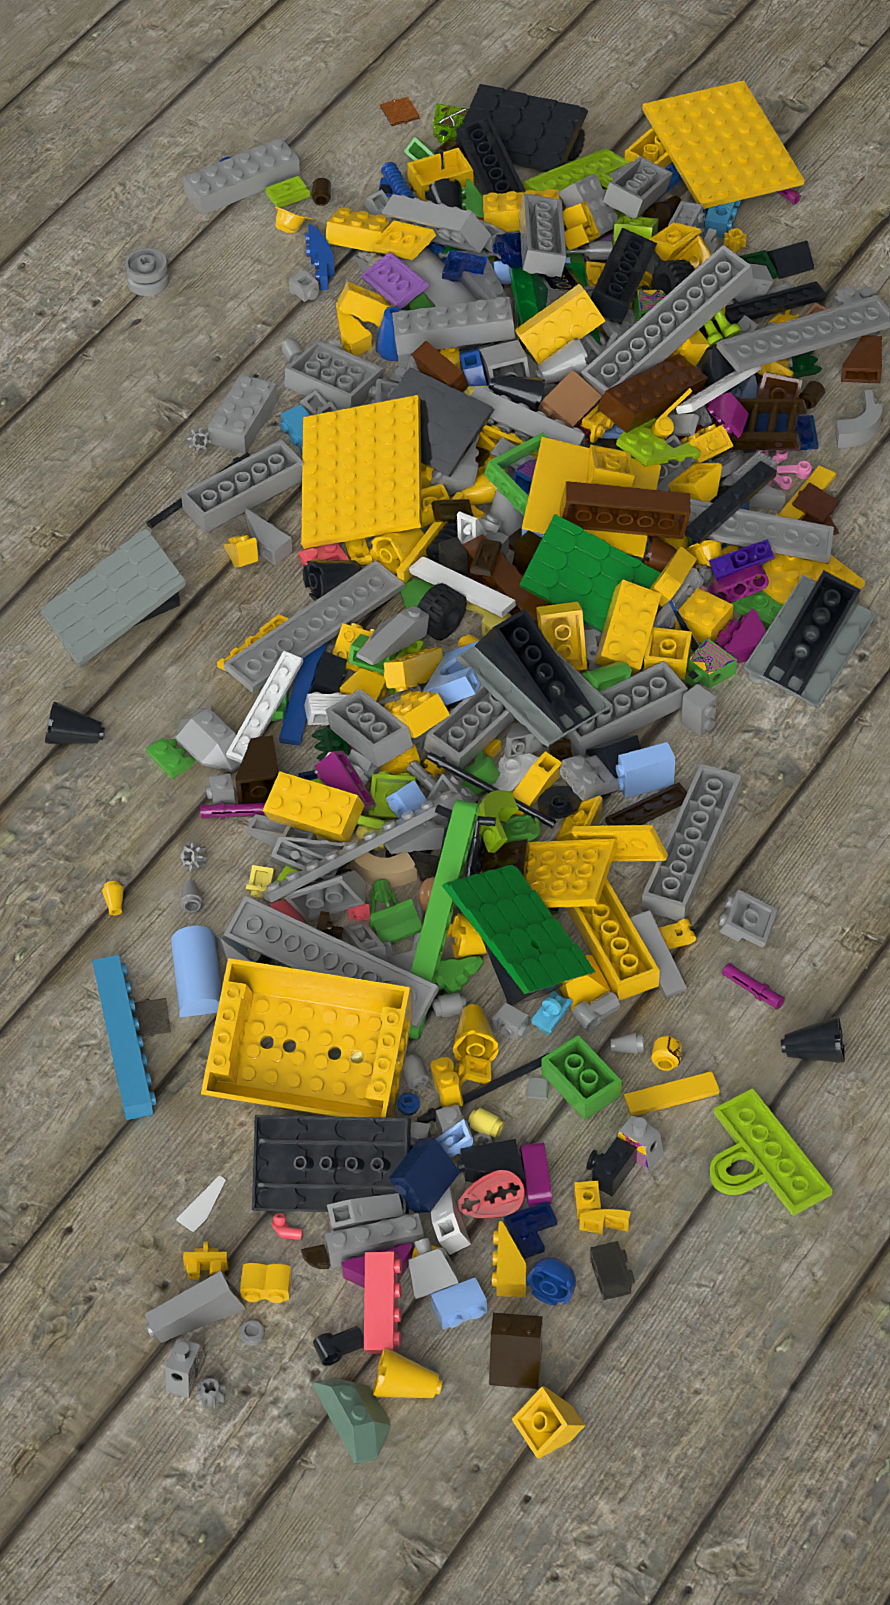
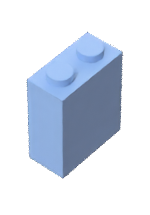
M668 742L618 755V765H616L618 775L616 780L620 784L618 791H622L624 797L629 798L674 785L675 756Z

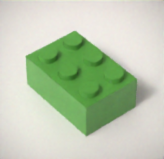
M579 1035L542 1058V1075L584 1120L621 1097L622 1080Z

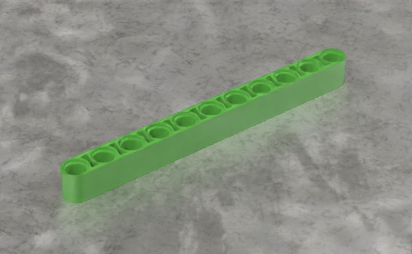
M458 799L453 807L411 969L412 974L433 984L436 981L455 907V902L442 885L446 882L462 878L479 814V804ZM427 1013L419 1028L411 1025L409 1038L417 1040L421 1038Z

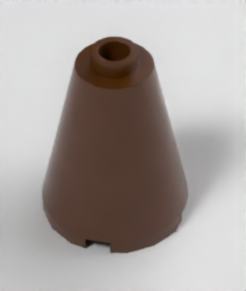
M654 536L644 564L661 573L677 549L661 538ZM695 562L692 568L697 569L699 572L700 568L696 567L697 562Z

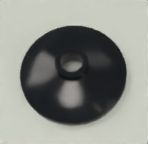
M569 786L551 787L545 790L538 798L539 811L546 817L553 819L565 818L574 814L581 804L580 797Z

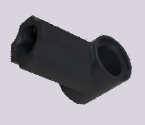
M355 1326L335 1335L331 1333L321 1334L314 1339L313 1345L322 1364L330 1366L340 1361L343 1355L363 1348L364 1337L360 1328Z

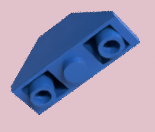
M479 347L460 352L462 370L469 386H487Z

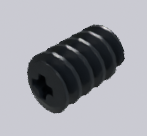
M447 522L438 535H436L426 549L427 557L430 560L442 564L443 562H449L451 557L454 556L458 550L457 524Z

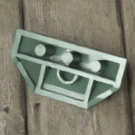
M336 1377L313 1382L312 1386L354 1464L377 1459L391 1424L376 1397L372 1396L370 1386Z

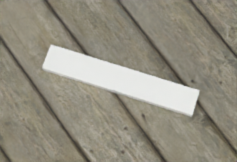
M761 366L739 373L736 370L678 405L676 407L677 413L694 412L762 369Z
M423 556L409 568L411 574L434 585L438 583L447 584L464 595L467 601L500 617H504L516 606L514 599Z
M283 651L226 753L227 758L241 763L251 738L263 735L299 671L303 658Z

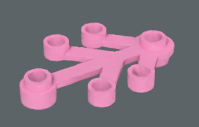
M756 450V453L761 451V453L768 456V450ZM776 450V455L772 458L778 464L788 458V451ZM800 461L797 465L777 466L778 473L773 481L784 490L790 489L792 479L789 476L781 477L778 474L795 473L800 479H808L812 474V466L808 461ZM770 481L767 485L772 486V481Z

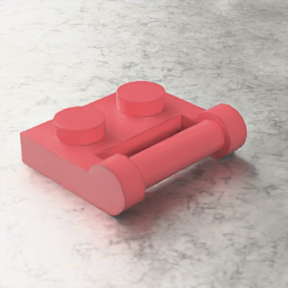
M339 543L308 548L298 552L303 566L307 565L308 563L306 562L309 560H349Z

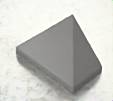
M224 933L215 935L226 962H228V958L251 962L243 945L226 938Z

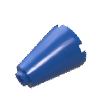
M390 307L384 311L375 344L376 352L380 354L381 358L388 361H398L392 313L402 311L398 307Z

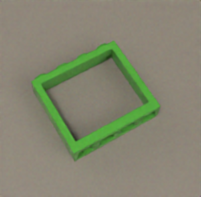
M543 432L488 461L484 474L489 479L488 481L492 482L523 516L525 515L529 496L503 468L533 452L538 454L541 438H548Z

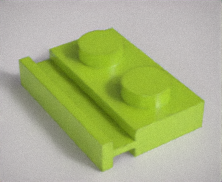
M299 176L265 187V194L277 208H282L311 197L310 190H307L306 185Z

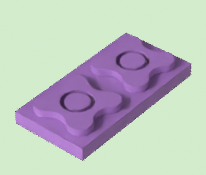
M391 252L360 275L368 285L389 303L400 309L407 306L410 301L429 287L424 279Z

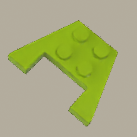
M656 419L628 433L623 432L618 437L616 443L624 451L630 452L631 456L644 466L666 464L668 460L672 459L680 462L684 461L686 457H692L694 460L698 459L701 451L688 442L673 448L664 439L653 434L649 427Z

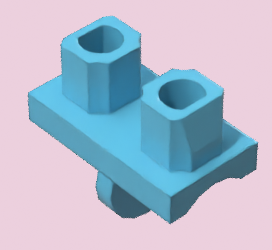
M552 991L544 999L542 1006L531 1019V1024L537 1026L539 1031L550 1035L571 1007L572 1000L563 998L555 991Z

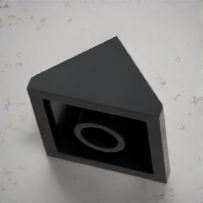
M807 240L766 251L779 279L814 269Z
M632 735L619 737L588 748L585 753L589 757L596 755L610 773L617 778L616 765H618V755L640 750L641 746L638 736Z

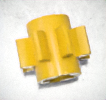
M733 228L729 230V233H724V246H728V249L732 252H738L742 247L746 248L747 234H743L742 230Z

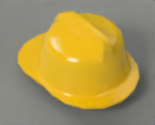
M274 207L277 210L275 226L285 233L291 234L298 231L305 218L316 220Z
M706 540L701 544L696 543L686 550L697 558L696 562L698 565L710 567L709 560L723 555L721 546L723 542Z

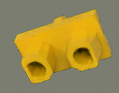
M204 1241L203 1248H194V1252H183L184 1267L189 1280L201 1278V1270H210V1277L219 1271H222L224 1274L225 1270H228L227 1252H219L218 1248H210L209 1241Z

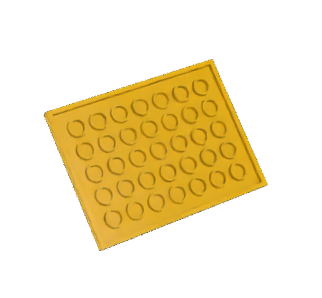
M744 80L652 101L642 105L644 114L695 202L703 205V209L804 185L803 176Z
M419 395L303 417L302 461L304 465L302 466L301 545L303 549L422 527L421 410Z

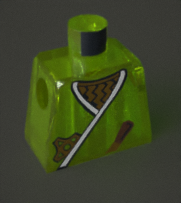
M437 103L433 120V136L442 144L449 138L453 141L456 140L457 134L455 129L463 124L462 122L468 109Z

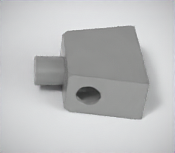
M428 1237L414 1242L419 1256L409 1259V1268L416 1299L463 1282L444 1248L432 1250Z

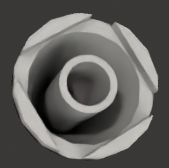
M578 338L571 340L537 366L538 370L535 371L537 378L545 379V384L560 382L572 370L582 377L581 371L589 364H587V353Z
M497 489L489 514H493L503 521L499 532L510 536L522 527L524 516Z

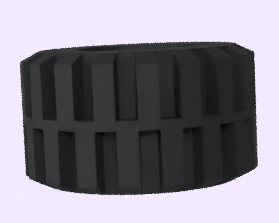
M684 259L658 263L652 274V290H662L667 296L695 271L694 266Z
M438 583L431 587L417 606L429 614L427 635L437 641L446 639L457 629L467 607L466 597L447 584Z

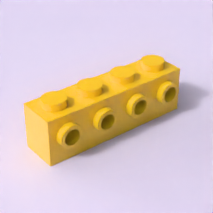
M442 647L421 649L384 662V680L387 688H395V691L408 690V687H416L418 684L427 683L443 658Z

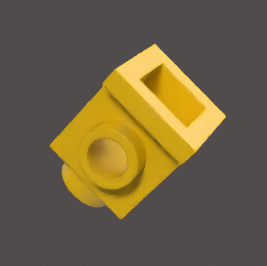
M598 1181L574 1182L577 1219H580L581 1213L601 1209Z

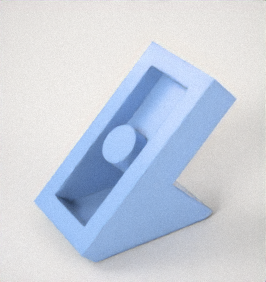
M465 1119L436 1138L450 1159L458 1153L460 1154V1149L472 1147L473 1137Z

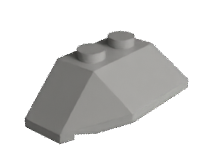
M210 708L196 709L180 719L175 737L176 741L201 765L216 769H226L229 772H234L241 765V763L226 757V753L236 737L235 732Z

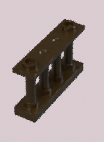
M735 397L744 409L751 414L748 430L742 432L739 438L734 433H728L733 447L727 450L800 451L801 442L798 433H795L798 414H807L804 399ZM759 413H770L767 432H755ZM778 413L790 414L787 432H775Z

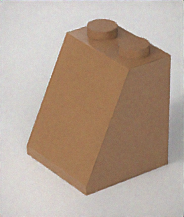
M572 370L542 400L538 409L546 414L547 418L552 420L558 419L565 423V426L573 429V427L577 428L582 423V419L598 405L602 395Z

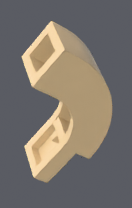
M356 833L352 834L350 841H359ZM366 852L350 861V869L355 870L367 883L372 885L374 882L382 879L389 881L390 887L405 885L417 880V866L408 852L388 858L376 857Z

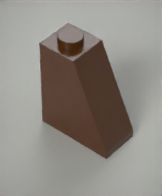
M861 336L842 365L841 382L880 384L882 373V336Z
M427 341L412 353L421 373L461 392L469 386L464 373Z

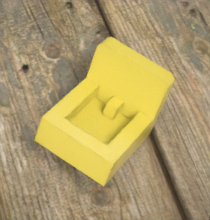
M252 865L249 884H246L245 888L251 893V896L257 898L264 897L262 891L266 890V886L273 882L275 869Z

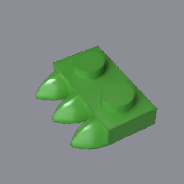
M161 738L148 746L146 752L173 779L189 769L194 764L195 758L192 756L184 757L186 749L175 748L178 743L176 739L165 740Z

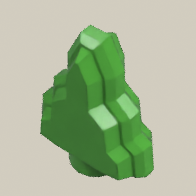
M468 956L460 960L455 958L441 959L435 985L439 987V990L444 989L447 994L461 992L462 986L469 982V976L477 973L483 966L484 961L480 956Z

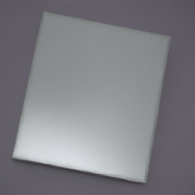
M529 1077L527 1099L548 1100L549 1081L546 1078Z

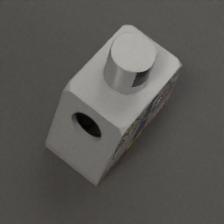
M183 1339L176 1340L165 1367L166 1392L186 1398L190 1397L206 1359L201 1345Z

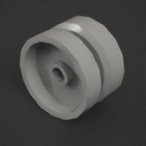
M140 248L127 256L125 260L128 288L133 293L141 296H152L161 293L167 288L169 283L166 256L161 251L154 248Z

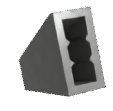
M219 1271L145 1313L148 1321L145 1326L150 1336H156L162 1343L243 1311L246 1307L238 1290L223 1272Z

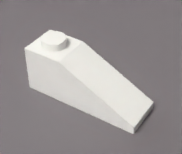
M458 512V556L463 558L462 544L482 534L486 536L487 532L477 518Z

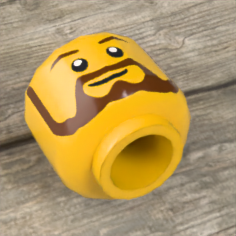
M672 1036L657 1038L654 1041L651 1060L654 1065L664 1071H669L679 1066L683 1051L682 1044Z

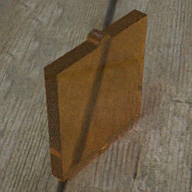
M409 97L398 100L393 99L390 102L380 104V108L391 126L407 124V122L420 119Z

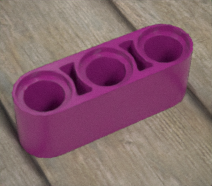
M752 565L712 582L709 585L708 591L710 594L732 603L765 589L768 586L769 579L763 566Z
M544 1142L520 1145L522 1166L526 1178L528 1206L552 1204L551 1184Z

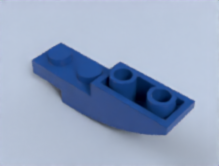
M311 224L308 225L309 232L305 233L306 244H310L306 246L307 257H311V265L315 264V270L319 269V271L315 272L316 280L320 282V289L328 290L327 277L335 276L333 254L326 238Z

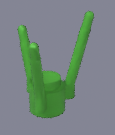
M382 879L374 882L372 886L373 893L370 894L371 914L375 913L377 900L380 903H385L387 907L390 906V899L394 905L398 904L395 892L391 890L389 881ZM370 917V928L374 932V925Z

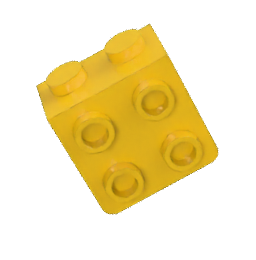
M343 623L332 654L346 659L345 668L357 672L362 667L349 664L350 645L360 634L370 637L375 630L370 629V631L363 630L361 625L355 623L347 625Z

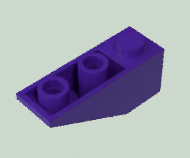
M768 539L711 559L709 563L716 581L752 565L763 566L774 559L775 556Z

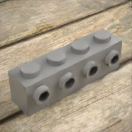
M405 1214L399 1218L382 1219L376 1223L358 1224L352 1228L335 1229L329 1233H324L326 1251L331 1268L341 1267V1262L351 1257L365 1256V1252L387 1250L398 1244L405 1245L411 1243L412 1251H414V1242L424 1239L419 1214Z

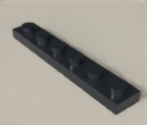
M815 281L725 306V317L730 324H737L744 316L751 320L825 300L827 294L818 282Z
M762 461L758 462L686 527L685 535L701 544L775 478L777 470Z

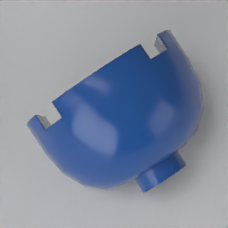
M548 1257L538 1261L533 1266L526 1278V1285L528 1287L530 1284V1287L533 1289L532 1295L540 1301L555 1306L557 1302H563L564 1305L571 1299L574 1293L576 1276L573 1269L565 1261Z

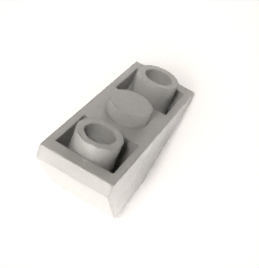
M521 723L512 724L506 739V758L548 749L525 725Z

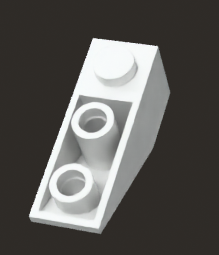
M449 1186L431 1210V1217L439 1243L451 1255L471 1245L452 1189Z

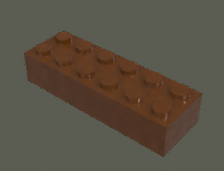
M677 354L605 390L597 409L624 432L628 433L661 416L689 388L692 392L684 401L691 398V395L701 392L708 377L685 357Z
M566 481L560 504V517L585 530L683 539L691 513L690 493Z
M482 534L462 544L463 573L468 578L514 599L516 606L508 613L513 616L526 609L538 626L536 607L551 604L520 588L523 576L515 565L509 563L504 553H499L491 577L470 573L471 564L481 538H487Z

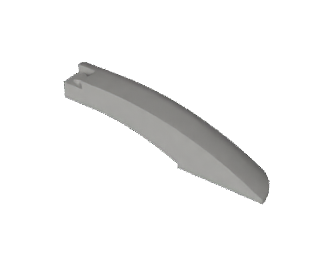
M427 246L413 261L397 257L427 282L429 287L423 292L431 307L477 301L451 270ZM494 342L467 345L464 347L467 350L479 347L480 350L482 348L493 346Z

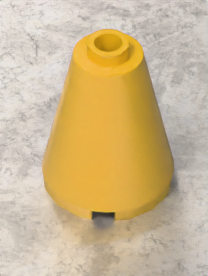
M485 471L476 476L473 486L460 491L464 494V499H469L470 505L493 502L497 488L492 482L488 481L489 479L484 475Z
M420 528L376 537L371 542L373 548L370 549L373 561H378L391 573L396 574L399 566L424 535L423 531Z
M457 913L458 915L454 918L452 937H455L456 944H452L454 957L464 958L487 954L481 936L463 913Z
M470 1004L461 1011L452 1046L455 1059L458 1062L465 1055L492 1062L498 1054V1041L483 1008L479 1005Z
M383 1349L377 1368L378 1373L377 1377H375L372 1396L386 1398H434L435 1394H440L443 1380L439 1379L438 1373L391 1349Z

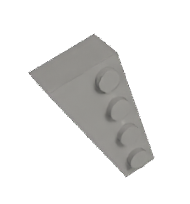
M484 250L480 254L471 251H448L445 265L476 300L507 297Z

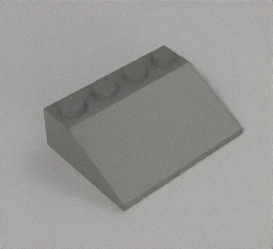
M317 340L285 367L284 387L304 396L316 390L327 403L331 401L338 410L363 404L368 396L370 386H374L377 378L379 379L382 374L383 368Z

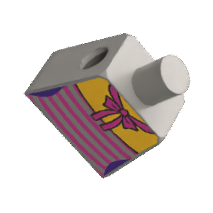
M631 1116L617 1134L618 1138L637 1147V1163L649 1171L664 1154L659 1131L647 1124L646 1120L642 1117Z

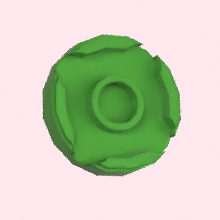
M528 815L511 817L506 821V824L502 825L508 839L505 843L526 839L529 842L537 838L542 830L539 819L536 817L531 819V816Z

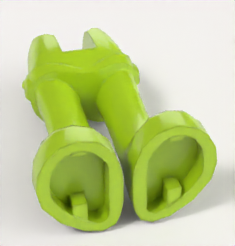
M722 310L714 315L722 335L717 331L711 319L704 324L708 335L707 341L710 344L708 348H712V345H717L718 341L734 337L741 332L738 324H730L727 321Z

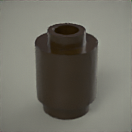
M317 178L313 181L312 199L319 206L328 204L331 199V182L326 178Z
M810 381L800 393L799 399H804L808 410L814 408L824 396L825 388L820 382Z

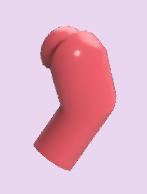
M275 1214L272 1227L278 1236L283 1239L301 1241L303 1229L289 1227L285 1221L286 1216L284 1214Z

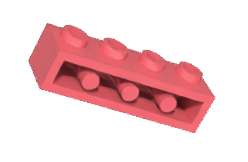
M365 1252L364 1351L368 1354H382L385 1348L398 1353V1346H401L402 1343L401 1332H398V1322L402 1320L401 1307H398V1298L402 1296L401 1283H398V1273H402V1261L398 1259V1255L395 1252Z

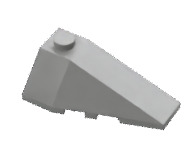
M479 435L451 477L436 470L432 471L431 486L443 483L450 496L474 485L478 471V463L475 462V459L479 455V450L476 449Z
M412 606L383 621L357 652L356 657L374 665L427 635L429 614L418 607Z

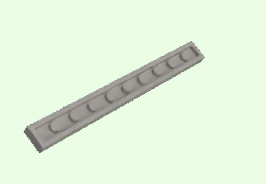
M451 790L445 791L439 795V799L422 803L420 809L403 813L401 819L384 823L382 829L365 833L363 839L357 842L353 840L346 843L344 849L338 852L335 850L327 853L325 859L319 862L312 861L305 866L306 869L300 872L294 871L286 875L287 879L281 882L275 881L266 886L267 889L262 891L264 899L272 903L437 816L438 814L435 813V809L438 804L448 809L454 807L457 799L463 801L461 794Z

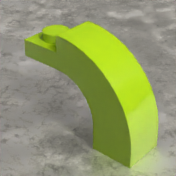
M492 791L479 803L478 816L496 817L495 826L481 825L480 834L483 837L488 852L495 853L508 840L500 821L506 822L519 809L511 791Z

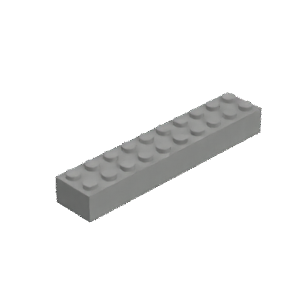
M721 246L581 371L582 378L603 397L605 390L663 362L754 280L751 265L726 246Z

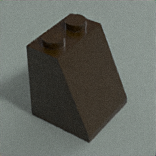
M273 735L251 738L235 777L238 804L263 803L267 801L279 774Z
M493 1312L489 1385L538 1389L542 1355L543 1316Z

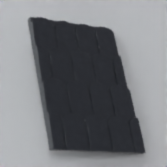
M479 84L477 93H475L461 126L490 115L513 165L548 172L566 164L588 114V110L579 105ZM456 136V138H455L456 140H454V141L457 142V143L459 144V146L461 147V145H460V143H459V140H458V137Z
M409 368L404 373L399 385L392 391L389 400L419 395L421 410V463L451 477L495 409L414 368Z
M255 1115L252 1211L328 1212V1204L349 1199L398 1193L389 1177L410 1151L411 1118ZM399 1194L403 1214H409L407 1202Z

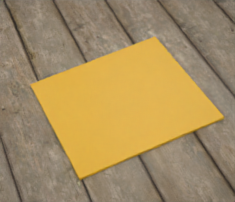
M541 438L521 529L545 534L554 514L560 516V504L566 481L588 483L590 448L550 438ZM632 458L635 472L632 487L657 490L661 465L644 466L638 460ZM584 529V531L604 540L609 545L626 554L644 557L648 536Z

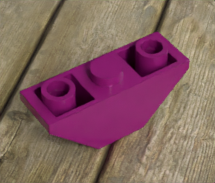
M729 392L721 394L707 403L708 407L706 409L720 425H723L729 434L734 433L739 438L742 435L749 414L740 402Z
M751 609L748 615L743 616L740 628L735 629L730 644L727 643L723 649L737 659V664L748 661L766 633L755 609Z
M411 1243L405 1245L398 1244L393 1248L383 1251H373L395 1252L398 1255V1259L402 1261V1273H398V1283L409 1266V1259H412ZM365 1256L351 1257L341 1262L343 1278L365 1288Z

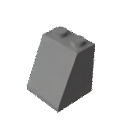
M519 340L480 349L488 383L491 377L495 378L496 375L531 377L527 356Z

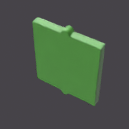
M413 579L407 582L404 589L400 591L405 608L417 607L425 593L434 585L423 579Z

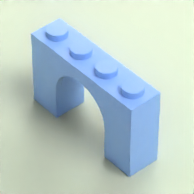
M479 641L445 653L422 692L438 693L444 705L475 695L481 683L472 667L465 669L456 657L474 647Z

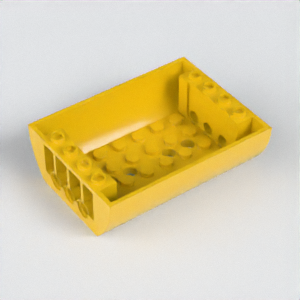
M228 958L201 1095L331 1117L392 1118L396 1108L412 1023V993L410 987ZM266 1037H271L274 1040L273 1046L269 1049L262 1047V1041ZM294 1041L296 1049L293 1052H286L284 1050L286 1042ZM334 1048L341 1050V1056L337 1060L329 1058V1052ZM355 1052H362L364 1054V1059L359 1064H355L351 1060Z

